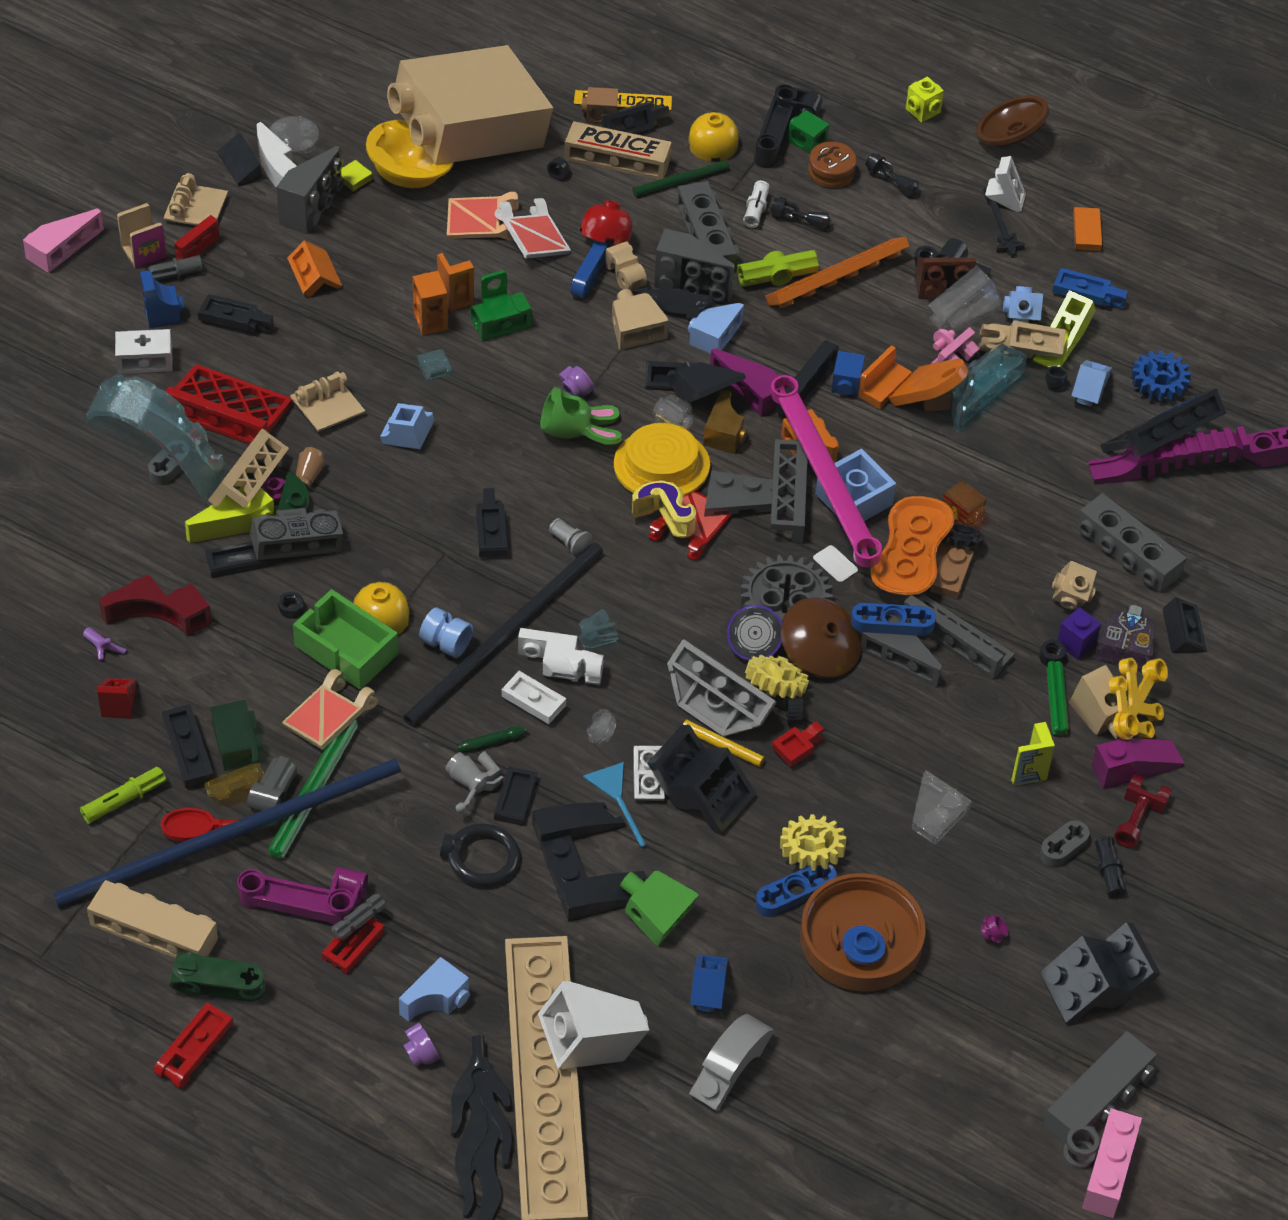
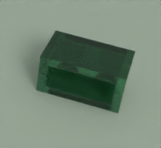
M246 700L210 707L212 725L224 771L259 764L258 752L263 751L260 734L254 735L253 728H257L254 710L248 711Z

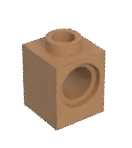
M588 87L587 97H582V112L586 113V123L602 124L600 115L617 111L618 89Z

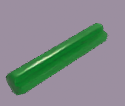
M1050 661L1047 667L1052 733L1055 736H1066L1069 725L1063 664L1060 661Z

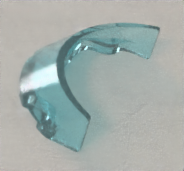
M122 373L115 374L101 383L83 422L88 424L97 416H111L138 428L158 443L176 461L194 485L199 496L207 501L227 476V471L222 455L214 453L208 444L207 432L198 421L196 423L191 422L185 414L184 407L177 400L143 378L133 376L131 379L125 378Z

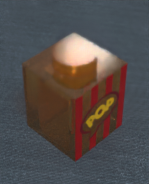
M961 480L943 494L942 501L952 509L954 523L972 526L973 524H979L985 517L987 498L964 480Z

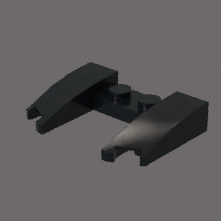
M604 802L574 803L532 811V825L568 922L624 908L632 896L620 886L623 879L630 872L586 878L572 841L625 827L624 819L621 816L615 818L606 810L607 804ZM644 871L633 872L645 882L646 875Z

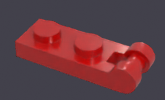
M207 1002L157 1061L153 1069L154 1074L161 1078L167 1077L171 1079V1083L174 1086L182 1089L188 1083L191 1074L233 1025V1017ZM176 1060L183 1063L179 1069L173 1066Z

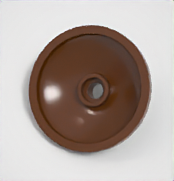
M1035 95L1020 96L1007 100L992 108L981 118L976 128L978 138L987 145L997 147L1021 143L1033 136L1044 125L1049 115L1048 104L1045 99Z
M819 597L806 598L795 603L784 615L780 630L781 641L790 660L803 672L816 678L835 679L848 673L858 662L862 651L860 631L853 628L851 615L837 603Z

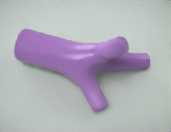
M91 627L86 628L83 632V636L96 646L99 661L104 660L105 649L125 654L127 651L125 648L113 644L110 638L105 639Z

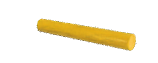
M685 720L683 723L690 724L697 737L718 748H728L732 755L757 767H761L765 757L689 720Z

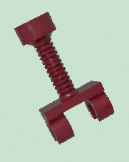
M1134 774L1127 787L1124 799L1135 803L1136 806L1128 822L1119 825L1114 834L1115 841L1123 847L1134 848L1141 837L1138 827L1146 810L1150 809L1163 814L1173 789L1162 785L1158 794L1155 795L1141 789L1145 778Z

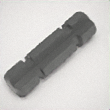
M379 894L372 895L366 900V903L359 905L345 916L344 920L336 923L331 929L332 933L338 940L346 939L352 934V931H356L373 918L374 914L382 911L386 907V902Z

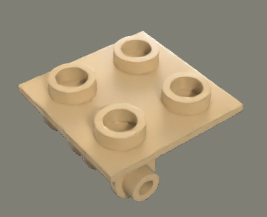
M186 173L181 177L180 183L178 182L163 220L197 226L210 215L218 219L228 191L197 186L194 175Z
M337 371L333 375L328 376L327 380L322 377L319 379V382L314 380L308 385L299 386L295 394L290 395L291 399L318 432L365 413L364 408L344 385L348 381L344 372L339 373Z

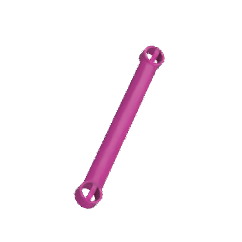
M788 375L776 377L771 384L772 399L781 405L853 546L854 561L858 565L867 568L877 565L882 558V545L878 539L872 537L799 396L797 380ZM784 386L791 387L794 390L786 394ZM867 547L875 549L877 553L869 556Z

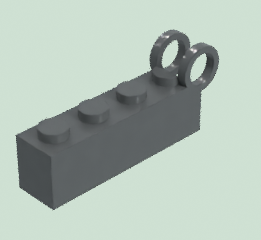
M1128 1031L1046 1112L1043 1127L1065 1144L1063 1149L1064 1161L1074 1169H1086L1093 1164L1100 1142L1095 1127L1101 1121L1106 1123L1110 1109L1116 1110L1115 1107L1121 1101L1126 1103L1133 1096L1136 1090L1135 1086L1140 1081L1146 1083L1155 1072L1153 1065L1157 1054ZM1091 1137L1093 1139L1094 1145H1092V1143L1089 1142ZM1075 1145L1084 1146L1086 1150L1079 1149ZM1068 1150L1077 1156H1090V1158L1084 1162H1077L1070 1157Z

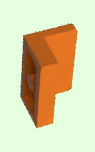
M304 240L287 257L303 294L311 297L324 283L336 289L342 286L326 250Z
M443 253L438 254L437 271H439L447 291L448 310L451 312L474 305V267L471 261L450 266Z
M892 345L860 377L858 397L878 409H881L890 400L888 397L912 374V371L895 362L896 347Z

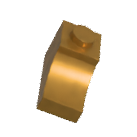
M720 390L705 425L703 446L735 454L738 445L744 444L747 429L743 428L744 416L738 415L731 406V391Z

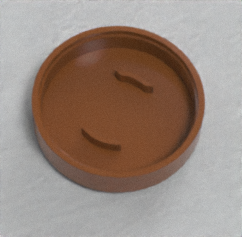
M846 874L825 882L808 899L802 914L800 929L801 948L810 966L830 983L853 991H878L901 982L915 969L923 949L926 930L925 920L916 900L899 884L873 874ZM868 926L882 935L886 948L883 957L877 963L861 965L853 962L845 955L842 948V940L850 928Z

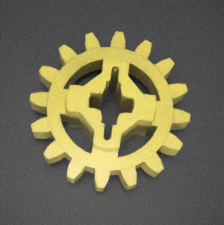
M759 655V658L753 656L749 660L745 671L746 678L751 680L750 683L752 685L759 686V690H765L767 695L776 697V695H779L781 698L789 696L792 699L795 696L802 697L809 683V680H807L808 675L803 674V671L795 667L794 663H789L788 659L780 656L778 658L773 656L765 657L763 655Z
M811 814L808 820L799 816L798 823L790 820L788 828L783 827L782 836H780V849H782L783 857H789L791 865L799 862L800 869H804L806 865L811 866L812 871H815L818 865L828 869V862L836 865L838 864V857H844L846 836H844L843 828H837L836 821L827 823L826 816H823L820 820H816L814 814Z

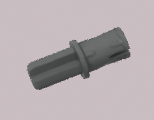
M197 255L179 260L173 258L172 262L150 266L149 270H151L155 280L171 277L180 279V276L203 272L201 258Z

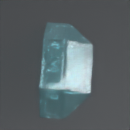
M1001 343L985 353L980 359L970 363L968 366L969 372L965 379L951 389V414L956 431L959 432L1024 374L1027 360L1025 353Z

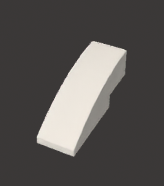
M259 122L257 123V137L261 163L267 176L274 186L277 187L288 170L296 167L292 161V149L263 123Z

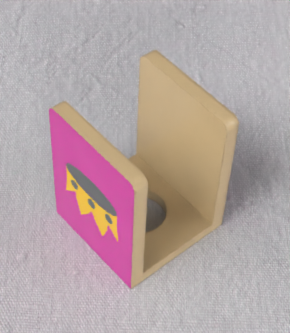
M148 203L117 214L121 247L135 269L167 257L163 225L161 223L152 225L151 208Z

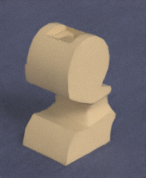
M628 241L606 249L605 267L608 270L615 268L619 287L623 290L630 289L632 291L646 286L647 276L643 266L638 263V257L633 254V248Z

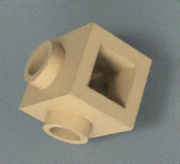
M1070 561L1061 570V573H1057L1053 581L1052 588L1055 589L1052 599L1060 602L1067 609H1078L1086 602L1090 603L1096 590L1093 587V582L1097 571Z

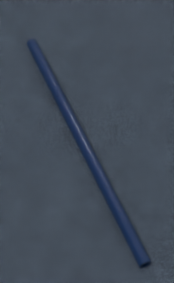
M396 758L55 892L53 893L58 908L97 893L105 880L114 884L128 881L401 772Z

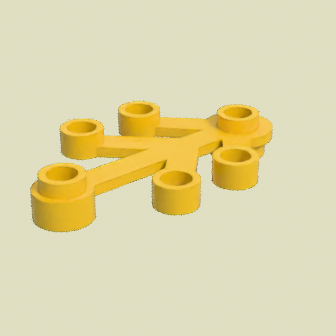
M1133 658L1122 659L1119 662V670L1122 675L1111 677L1109 680V688L1114 695L1117 694L1118 713L1113 720L1114 732L1122 740H1130L1135 735H1138L1140 739L1153 738L1155 730L1151 722L1162 720L1164 718V710L1160 703L1147 704L1144 701L1154 683L1166 681L1168 677L1167 665L1160 658L1147 661L1142 667L1143 680L1139 687H1137L1136 661ZM1127 688H1128L1129 705L1127 704V696H1126ZM1137 714L1147 716L1149 721L1139 722Z

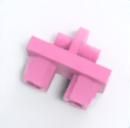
M969 327L954 340L953 337L956 334L953 330L939 329L933 336L935 341L933 348L937 351L939 349L942 351L931 364L960 359L955 354L957 352L966 361H969L980 349L971 339L975 332Z

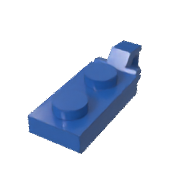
M1060 268L1052 290L1053 293L1067 296L1070 290L1092 300L1095 304L1120 309L1124 308L1128 291L1111 285L1110 280L1065 268Z

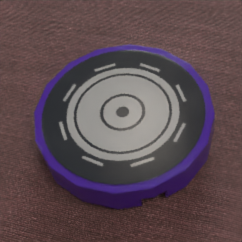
M762 605L746 606L738 610L729 621L727 628L728 643L738 657L748 662L753 656L759 658V655L774 657L782 648L780 631L782 622L778 614L768 607Z

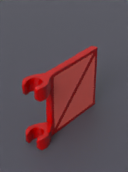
M697 491L683 497V506L692 504L696 509L695 531L691 536L687 537L692 540L688 545L690 551L687 553V557L694 561L700 558L705 547L734 515H728V511L714 512V516L704 517L707 496ZM662 516L650 525L652 532L649 534V538L656 542L660 541L666 529L669 528Z

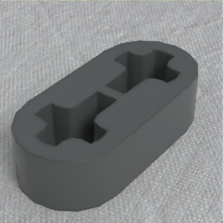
M173 440L148 464L149 478L154 484H168L188 465L191 460L189 444L183 440Z
M1076 820L1064 824L1043 841L1040 851L1041 861L1049 867H1060L1085 848L1089 838V828L1084 823ZM1070 834H1072L1073 836L1076 834L1080 835V838L1075 836L1071 840H1069ZM1060 848L1059 854L1056 852L1053 854L1049 853V849L1054 852Z

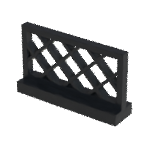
M1217 388L1210 389L1100 444L1103 452L1132 448L1135 457H1140L1226 414V410Z

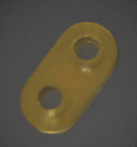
M260 763L250 764L214 778L204 785L209 797L222 800L232 796V791L240 787L244 789L252 788L256 781L260 782L264 772Z

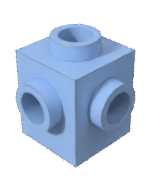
M1016 286V291H1009V296H1004L1003 312H1007V317L1013 318V321L1029 323V319L1041 320L1043 294L1032 293V287ZM1024 300L1026 307L1020 310L1019 303Z

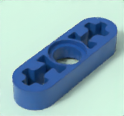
M596 240L573 279L571 295L582 299L587 297L605 265L606 249L612 247L611 241L606 240L604 243Z
M859 603L854 606L851 616L853 628L860 632L926 636L932 633L936 621L934 611L928 607ZM861 615H866L868 620L862 619ZM895 615L901 621L899 623H890L886 620V617ZM907 617L910 618L909 623H906ZM919 619H924L925 623H920Z
M828 863V869L818 865L816 870L812 871L811 866H808L760 888L756 895L755 906L757 911L763 916L774 917L807 902L817 888L825 882L836 878L835 868ZM820 874L822 877L828 876V878L824 881L823 878L817 879V875ZM792 884H798L805 891L796 895L790 893L787 888ZM764 899L775 900V904L772 905L769 901L764 903Z

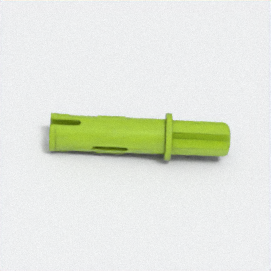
M155 767L135 779L130 777L129 781L80 807L84 820L87 824H90L137 797L142 799L143 794L166 782L165 774L162 769Z

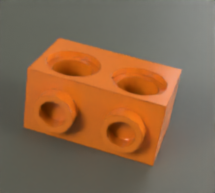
M439 271L412 276L413 311L422 336L448 330V296Z

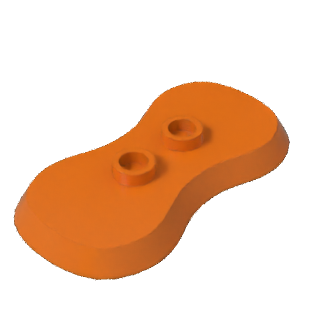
M911 496L899 500L891 508L888 516L890 530L888 543L882 551L881 561L871 567V577L875 585L886 592L900 596H917L931 587L937 577L936 551L938 545L954 524V514L948 504L930 497Z

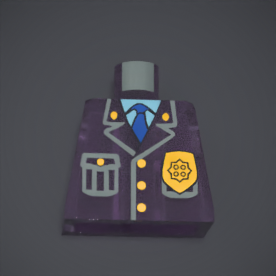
M1136 605L1128 606L1126 613L1114 611L1099 638L1094 660L1119 666L1120 660L1133 658L1137 664V671L1142 672L1143 665L1151 660L1153 654L1154 622L1151 619L1144 618L1143 609Z

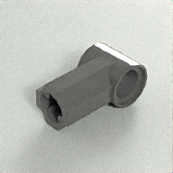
M283 756L273 758L260 782L256 781L253 784L248 795L247 806L263 811L285 802L286 791L297 773V765L293 764L289 758Z

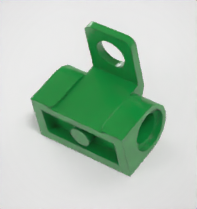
M501 270L482 276V303L470 307L471 320L481 340L486 341L532 327V308L522 292L512 295L508 294L506 271ZM492 280H501L499 285H497L496 287H487L489 282H491Z

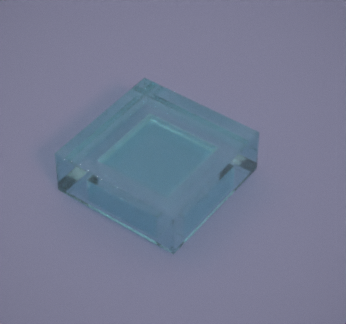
M443 349L417 355V363L425 380L451 374V366Z

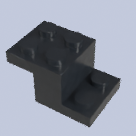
M682 724L647 762L675 808L700 810L712 830L716 833H722L756 795L755 790L728 748L704 747L690 724Z
M1129 922L1124 923L1106 940L1082 935L1040 971L1065 1022L1069 1024L1076 1023L1095 1006L1113 1010L1120 1009L1161 974L1134 923Z

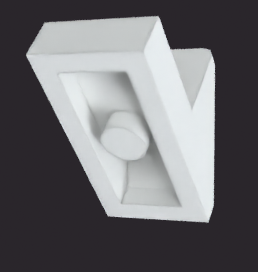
M1001 157L999 168L995 172L996 178L989 180L985 195L989 199L1015 212H1021L1026 196L1025 190L1012 157Z

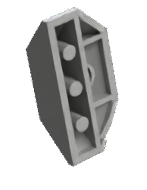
M684 639L667 663L677 705L723 737L760 727L776 704V701Z

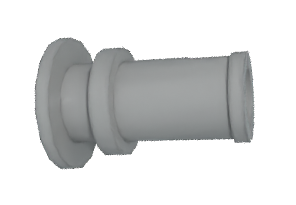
M560 518L555 519L549 527V532L562 540L565 546L571 550V554L574 557H578L592 544L593 537L591 533L583 532L578 528L574 529Z

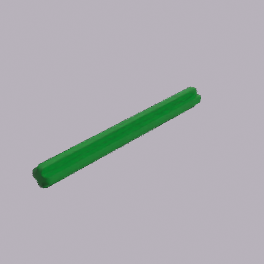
M356 719L326 746L299 796L325 786L358 727ZM312 808L285 818L269 846L270 856L277 859L284 858Z

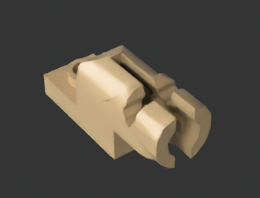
M1013 321L1010 326L982 324L979 337H982L978 347L980 348L979 351L996 352L1007 356L1031 359L1034 354L1061 358L1066 329Z

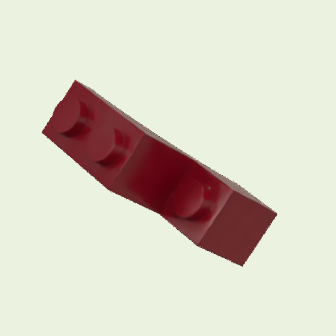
M147 574L98 599L101 618L107 625L125 618L151 617L171 623L186 636H189L212 624L210 605L192 583L166 596L152 577Z

